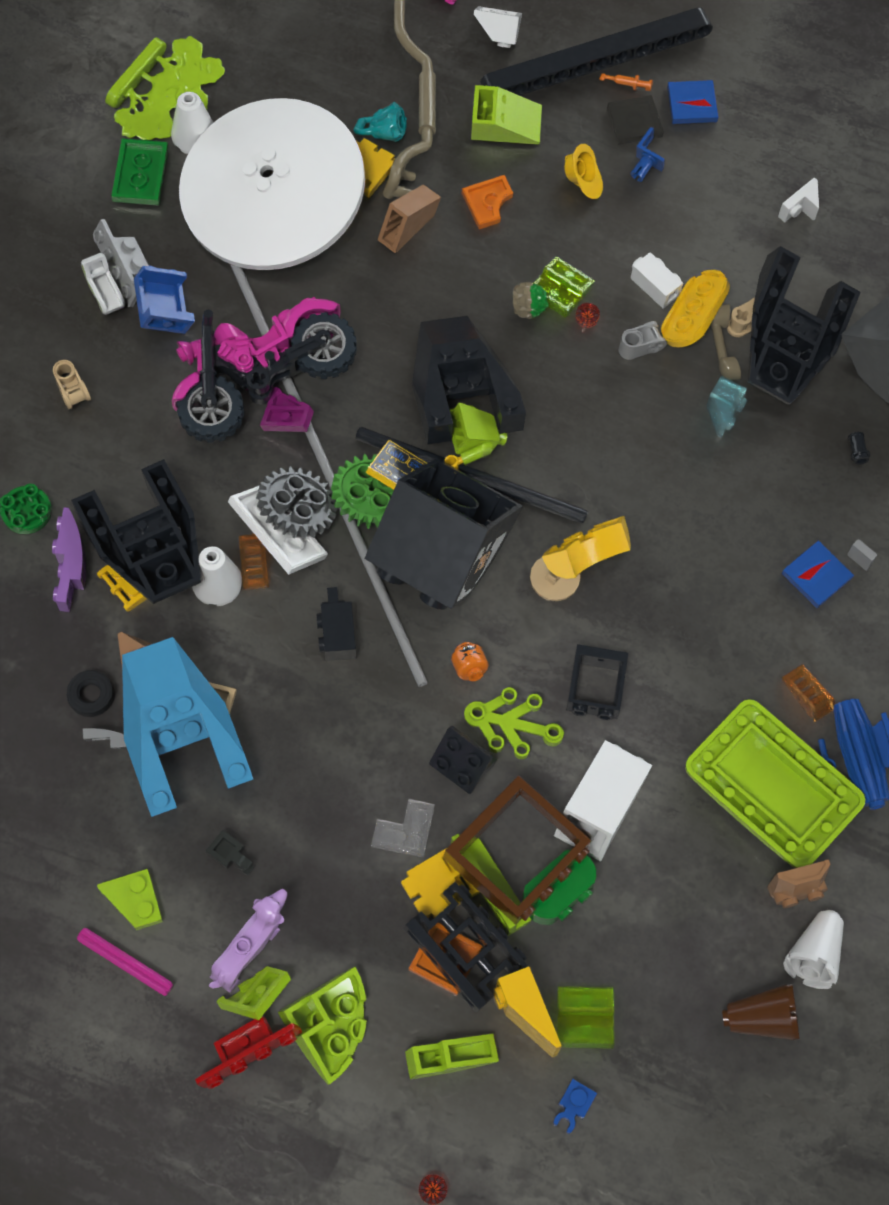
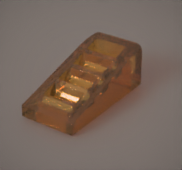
M255 534L239 536L243 590L268 588L266 547ZM261 554V557L246 558L248 555ZM262 565L261 568L247 569V566ZM262 574L263 578L248 579L250 575Z
M803 664L782 677L784 684L814 722L834 710L835 699ZM801 677L805 678L803 681L795 685L794 682L796 680L800 679ZM808 685L811 686L809 689L805 690L804 692L801 691L802 689H804V688L807 687ZM815 693L817 694V696L814 697L813 699H811V700L808 699L809 697H811V696L814 695Z

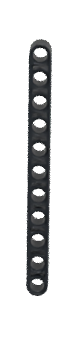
M698 7L490 72L483 76L480 83L482 86L500 87L520 96L701 39L711 33L713 25L704 9Z

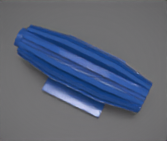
M859 699L839 702L833 706L836 732L849 778L863 792L865 807L869 806L870 810L885 807V801L889 800L885 768H889V720L886 712L881 713L882 720L872 727Z

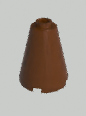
M785 984L728 1003L727 1010H722L724 1027L730 1026V1032L793 1041L800 1039L793 984Z

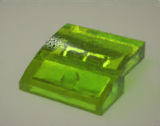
M556 256L544 267L542 275L533 284L542 286L547 292L548 307L566 318L589 292L595 280Z
M558 987L557 1036L562 1048L613 1049V988Z

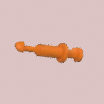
M602 73L599 77V80L602 81L608 79L613 80L616 84L631 86L635 91L637 87L651 91L653 80H649V82L639 80V75H636L634 78L623 75L609 76Z

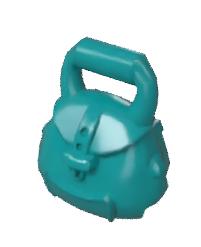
M393 102L383 109H378L372 117L359 118L353 131L357 135H372L376 139L396 142L403 138L406 132L407 118L403 108L399 107L396 102ZM370 123L369 127L364 129L365 125Z

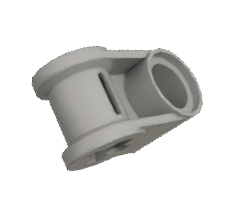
M651 321L624 331L618 348L620 356L624 359L632 360L646 354L659 352L666 347L667 341L661 337L658 331V323Z

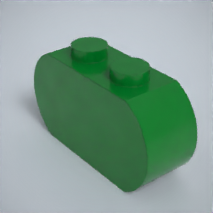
M565 850L525 885L522 901L571 850ZM586 856L580 864L576 861L570 867L572 872L565 881L561 883L558 880L552 886L554 892L545 902L539 900L533 906L536 911L530 917L532 921L541 925H552L558 919L563 922L572 914V907L578 901L583 904L593 895L591 890L596 880V868L590 857Z

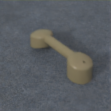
M722 304L710 324L719 360V370L722 377L727 381L740 380L741 370L739 363L734 356H727L722 328H728L730 304Z

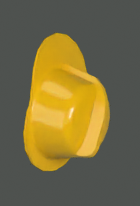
M580 144L576 147L574 153L565 156V174L569 181L581 188L586 197L597 199L603 191L602 177L593 150L587 144Z

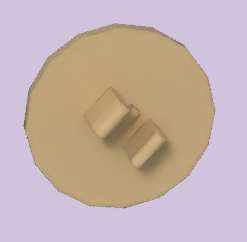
M541 557L531 568L530 581L532 588L539 596L546 600L561 601L575 593L579 587L580 573L576 578L571 579L558 577L548 570Z

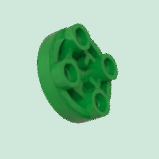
M34 484L17 487L0 499L2 520L6 527L15 533H35L45 527L51 518L52 506L45 492Z

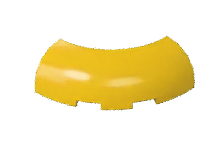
M621 516L594 525V528L590 529L585 535H583V532H577L563 539L564 543L560 545L561 547L558 548L557 545H553L543 554L542 558L548 570L554 575L565 579L576 578L579 573L591 565L614 555L630 551V536L625 517Z

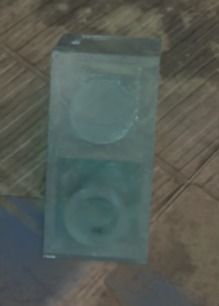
M722 376L713 388L707 403V409L716 434L721 438L726 430L731 431L737 419L734 415L737 411L741 413L747 403V399L744 398L747 388Z

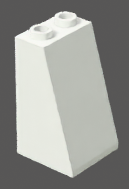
M606 740L562 814L592 840L588 847L590 851L588 855L600 862L652 767L651 764L641 757H636L623 750L620 746ZM558 828L556 829L554 837L575 847L576 844Z

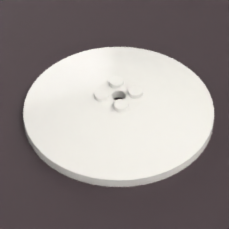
M274 98L260 100L228 112L210 125L194 143L187 155L180 177L179 198L181 209L197 241L207 251L222 261L234 266L254 270H274L291 267L303 263L328 249L350 226L362 202L365 188V168L361 152L352 133L341 120L329 111L315 104L297 99ZM264 171H274L270 177H262Z

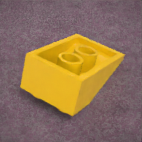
M530 967L498 978L496 988H494L495 996L493 997L498 1010L503 1008L505 1015L552 1058L557 1056L562 1045Z

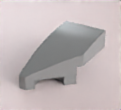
M83 728V739L86 741L110 740L112 749L126 747L124 734L106 729Z

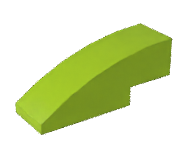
M493 1034L442 1040L435 1044L413 1046L405 1051L410 1080L499 1062Z

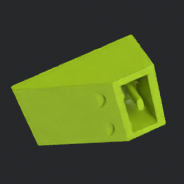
M475 85L471 140L540 145L542 105L500 87Z

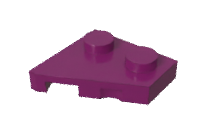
M273 387L272 396L268 401L260 426L263 431L307 432L314 411L308 404L299 402L290 394L282 393L278 387Z

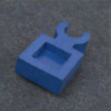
M572 1079L558 1104L565 1111L555 1117L553 1125L556 1127L561 1119H566L569 1122V1128L566 1133L570 1134L575 1128V1116L582 1120L584 1119L597 1093Z

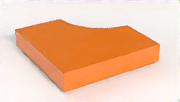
M505 175L462 188L461 192L479 230L500 223L501 206L505 201L513 198V191Z

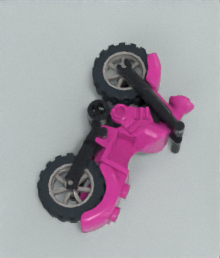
M306 298L292 309L282 311L278 317L276 315L273 316V326L265 335L258 338H249L243 331L229 323H221L217 326L214 333L212 324L213 311L205 310L202 321V338L192 342L177 341L179 348L176 349V352L182 362L187 361L191 366L194 359L197 358L198 372L188 375L180 382L171 400L174 410L178 413L181 426L186 430V433L191 437L193 435L198 441L207 440V443H214V440H219V442L226 440L225 437L228 435L231 437L235 434L236 428H240L241 420L244 418L241 393L231 381L227 382L226 378L221 376L217 378V373L229 375L243 390H249L250 399L259 405L266 404L270 400L272 387L275 383L301 372H307L309 376L313 378L318 376L321 379H327V377L331 376L335 378L339 376V373H345L348 370V366H352L354 363V357L357 353V342L352 326L350 327L348 321L344 318H339L341 314L340 304L327 299ZM339 340L342 342V348L332 345ZM331 351L338 353L335 357H330ZM218 396L223 397V399L218 401ZM196 401L202 404V407L193 408ZM226 403L229 405L228 412L218 409ZM193 413H204L200 420H197ZM210 419L213 421V423H204L205 421L209 422Z

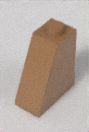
M423 184L391 202L378 241L394 253L398 252L435 216L441 197Z

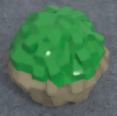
M523 282L514 287L513 307L515 314L519 315V317L530 320L539 316L549 306L547 292L542 286L532 282Z

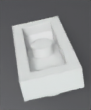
M813 178L782 203L778 217L783 222H786L791 217H797L801 211L812 220H815L819 209L818 180Z

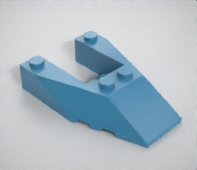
M173 637L122 655L124 741L151 817L177 808L159 755L209 737L228 789L253 780L225 702Z

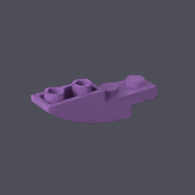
M64 507L62 516H59L57 519L58 538L54 539L52 544V553L55 554L59 563L58 578H60L59 586L54 587L53 601L56 602L59 611L70 612L74 589L84 590L86 557L83 541L70 509Z

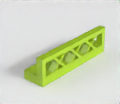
M459 834L451 837V844L460 836ZM478 838L462 855L519 906L521 902ZM481 894L508 936L531 922L529 917L526 921L521 919L515 925Z

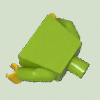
M458 403L455 408L450 409L453 421L452 441L455 453L461 456L448 455L444 461L459 470L460 464L464 463L466 465L488 456L497 445L503 446L506 443L507 433L499 434L495 418L492 414L479 410L473 405Z

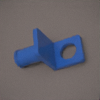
M652 127L649 128L637 145L636 157L640 161L630 172L634 179L639 176L637 179L639 182L643 181L651 167L661 172L664 169L665 159L647 149L654 137V128Z

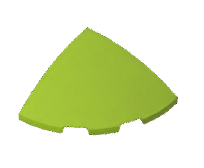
M356 967L343 972L278 1011L285 1026L294 1023L301 1028L302 1033L296 1036L297 1040L295 1042L327 1085L335 1081L353 1061L352 1055L358 1043L362 1042L367 1020L364 1018V1002L366 1001V994Z

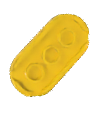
M706 270L701 272V275L697 278L693 276L687 281L661 326V333L668 345L678 348L686 347L697 342L706 333L730 289L729 282L721 271Z

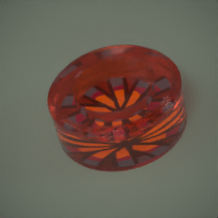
M583 303L576 310V321L582 327H593L599 321L600 311L592 303Z
M428 1175L422 1179L419 1185V1196L423 1202L428 1205H438L446 1198L447 1184L442 1177Z

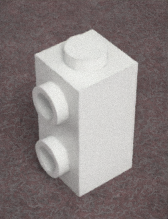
M651 252L645 257L636 259L632 265L631 279L663 309L679 296L683 286L680 277L676 273H672L665 266L664 262L660 258H656Z

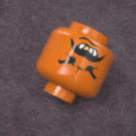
M471 642L458 645L451 657L455 671L462 680L478 681L489 667L482 647Z

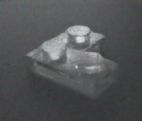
M408 799L403 824L377 819L371 847L424 858L435 804Z

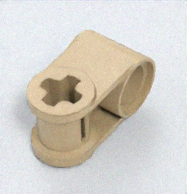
M755 297L749 302L733 309L727 328L731 336L740 338L751 332Z
M68 360L56 362L53 366V374L68 410L72 409V405L84 400L90 401V394L73 363ZM64 373H70L67 377H61Z

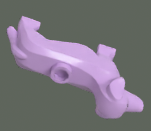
M280 889L269 897L255 899L252 908L256 912L212 965L210 978L213 982L209 984V987L215 989L222 986L223 989L231 993L240 982L238 978L243 969L264 949L268 941H272L280 931L278 928L279 924L284 922V918L280 914L287 898V892L284 889Z

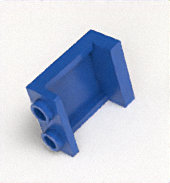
M154 266L141 267L134 277L141 328L185 334L189 330L195 319L194 313L186 312L182 284L187 278L186 272L175 269L156 268Z

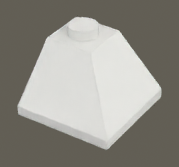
M481 6L474 10L475 17L491 40L498 42L497 46L510 48L511 44H516L522 13Z

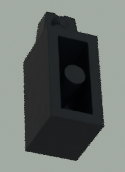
M337 587L327 588L328 602H322L321 613L316 614L317 628L323 629V637H318L319 652H325L326 661L356 659L352 602L338 601Z

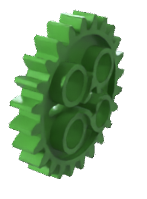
M366 454L363 455L361 461L354 456L353 464L346 460L344 467H338V472L334 474L331 486L333 491L331 498L336 500L334 507H342L340 515L348 513V522L357 519V526H360L362 522H366L367 529L371 527V523H375L378 528L394 491L366 473L368 467L376 458V454L373 455L372 460H369Z

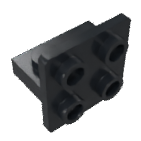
M450 726L429 764L461 789L471 794L480 779L494 766L497 759L457 728Z

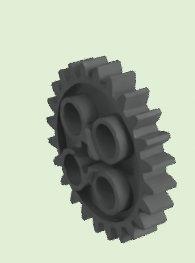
M282 467L278 473L271 471L270 476H265L263 482H261L256 499L259 500L257 507L262 508L260 515L268 516L266 523H275L274 530L281 527L283 535L288 531L292 533L293 538L296 537L297 533H300L303 539L306 538L308 533L312 538H315L317 532L322 535L325 529L330 528L338 509L334 507L336 500L331 498L333 491L330 489L326 490L328 483H320V476L312 478L311 471L303 474L302 468H299L297 472H294L292 467H289L287 472ZM305 491H308V492L305 493L303 499H300L301 495H302ZM295 505L293 511L286 515L290 511L291 506Z

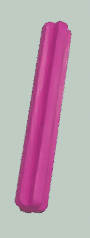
M83 928L78 934L77 940L158 993L166 996L173 987L171 981L91 930Z

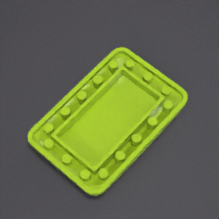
M751 699L741 702L689 756L685 765L687 774L706 793L761 842L794 868L813 864L865 805V796L858 787L760 703Z

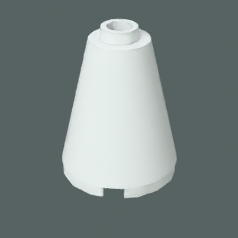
M185 92L178 97L171 130L173 144L185 154H189L200 135L214 123L200 97L194 92Z
M207 547L200 553L198 558L201 583L192 586L196 597L204 604L223 606L232 602L239 595L242 586V574L239 568L220 548Z
M833 910L820 911L785 957L783 965L786 972L794 979L796 975L803 978L802 984L817 989H829L838 980L844 921L837 912Z

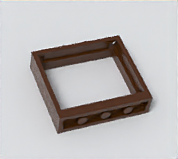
M518 775L445 850L443 859L516 925L521 919L526 921L536 911L533 906L539 900L545 902L554 892L552 886L558 880L561 883L565 881L572 872L570 867L576 861L580 864L590 853L588 847L592 840ZM521 795L576 845L522 903L517 906L462 854Z

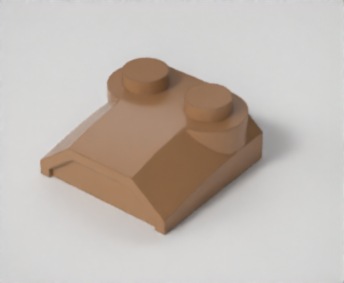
M829 859L777 873L767 886L770 897L775 899L776 905H782L783 908L796 906L799 904V900L808 898L809 902L823 898V893L828 890L824 879L831 865Z

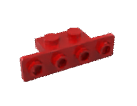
M264 1016L260 1020L254 1019L213 1043L222 1064L199 1076L195 1081L198 1086L213 1089L221 1085L225 1077L231 1074L237 1075L248 1068L247 1065L251 1062L268 1058L272 1054V1050L277 1047L292 1044L297 1040L296 1036L300 1035L302 1030L296 1024L291 1023L273 1034Z

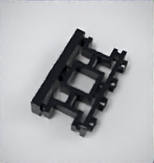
M454 882L440 895L449 905L432 921L421 911L403 929L476 1013L495 996L486 984L503 969L508 974L526 968L528 966L525 962L527 958L518 947L513 948L506 941L508 936L501 927H494L488 920L490 918L488 912L481 905L476 906L470 899L472 895L463 884L458 885ZM452 895L478 925L471 917L466 919L460 926L452 920L448 914L458 905V902ZM440 921L450 933L440 943V946L446 953L434 942L420 923L429 931ZM466 927L485 946L469 963H466L449 943ZM488 937L506 955L514 967L507 959L496 968L491 965L485 958V955L495 945ZM477 964L485 973L486 977L476 985L483 994L482 996L456 967L457 965L466 973Z

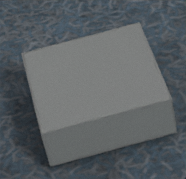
M858 539L850 548L847 556L867 571L875 561L877 554Z

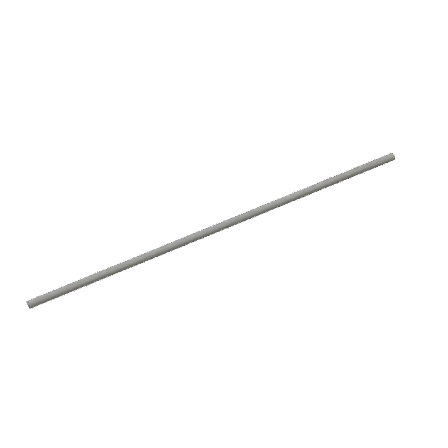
M230 264L259 331L263 336L270 329L242 267ZM291 377L282 380L288 395L290 394L299 402H302ZM310 422L305 434L331 490L334 472ZM348 513L342 515L418 687H423L428 682L382 579L376 572L377 568L374 564L364 559L368 548L356 521L353 519L348 522Z

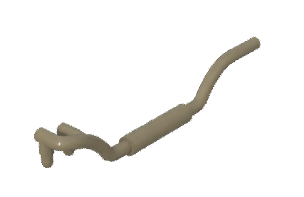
M394 0V30L403 48L422 65V72L419 74L418 125L421 142L407 147L395 158L388 182L383 191L384 197L388 199L393 197L400 198L412 191L403 186H398L400 180L415 181L416 174L406 171L405 167L410 159L427 152L431 148L433 135L436 131V75L433 72V63L430 57L411 40L406 31L405 0Z

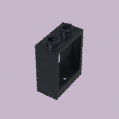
M577 644L566 711H571L572 714L577 716L595 715L599 719L606 721L618 719L628 653ZM580 664L618 670L613 706L575 699Z

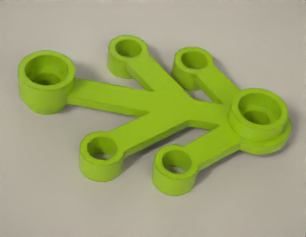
M511 687L505 688L500 696L486 704L475 701L465 708L464 718L470 726L480 728L488 741V748L494 753H499L503 750L504 739L499 735H495L490 724L500 726L514 749L515 757L518 759L527 758L530 747L526 742L521 741L515 730L541 736L544 743L548 746H557L563 740L564 731L558 724L551 723L543 726L518 719L531 711L535 712L541 708L542 698L538 694L529 695L526 702L503 715L493 712L505 704L512 705L515 703L517 692ZM511 693L514 697L509 700L504 695ZM535 699L539 702V704L537 706H532L530 704V701ZM479 710L482 712V715L476 717L473 715V711ZM556 730L558 735L551 736L549 731ZM497 740L501 743V746L493 747L491 743ZM523 747L527 752L520 754L517 752V749Z

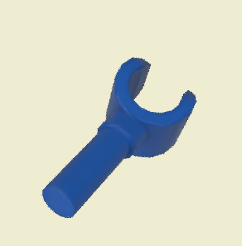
M819 739L821 757L836 769V763L828 757L825 740Z

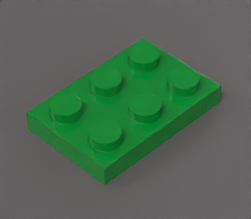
M121 139L111 195L113 202L159 206L169 148L168 142Z

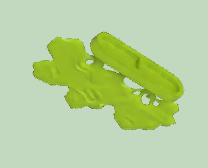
M188 36L186 39L174 40L171 57L163 58L166 51V43L157 37L154 38L111 87L105 98L107 105L112 108H118L128 96L130 97V107L122 108L114 114L115 122L122 126V136H127L128 138L137 136L142 140L170 137L173 120L170 117L169 111L176 108L178 97L185 92L196 93L207 109L208 95L201 90V85L215 83L224 75L225 68L222 66L221 59L212 57L202 58L203 44L192 36ZM159 61L164 68L163 72L150 76L148 73ZM170 61H175V62H177V64H176V65H173V64H171V63H169V62H170ZM144 78L150 81L152 89L147 94L138 95L134 92V89ZM141 97H148V100L144 101ZM136 100L142 102L144 107L142 112H139L135 105L138 104ZM131 108L134 109L135 114L130 113Z

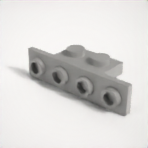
M101 219L93 232V239L100 252L105 255L111 275L127 307H133L137 301L134 277L142 266L149 265L135 237H113L105 219Z

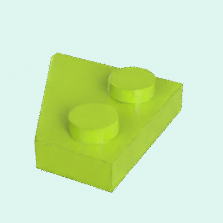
M148 869L97 884L99 891L136 930L163 922Z
M267 966L256 973L251 979L238 985L239 992L228 999L222 996L216 1002L223 1010L260 1020L290 982L291 978L287 971Z

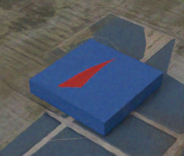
M713 80L668 82L667 89L672 124L718 121Z
M819 540L781 573L816 608H819L854 577Z

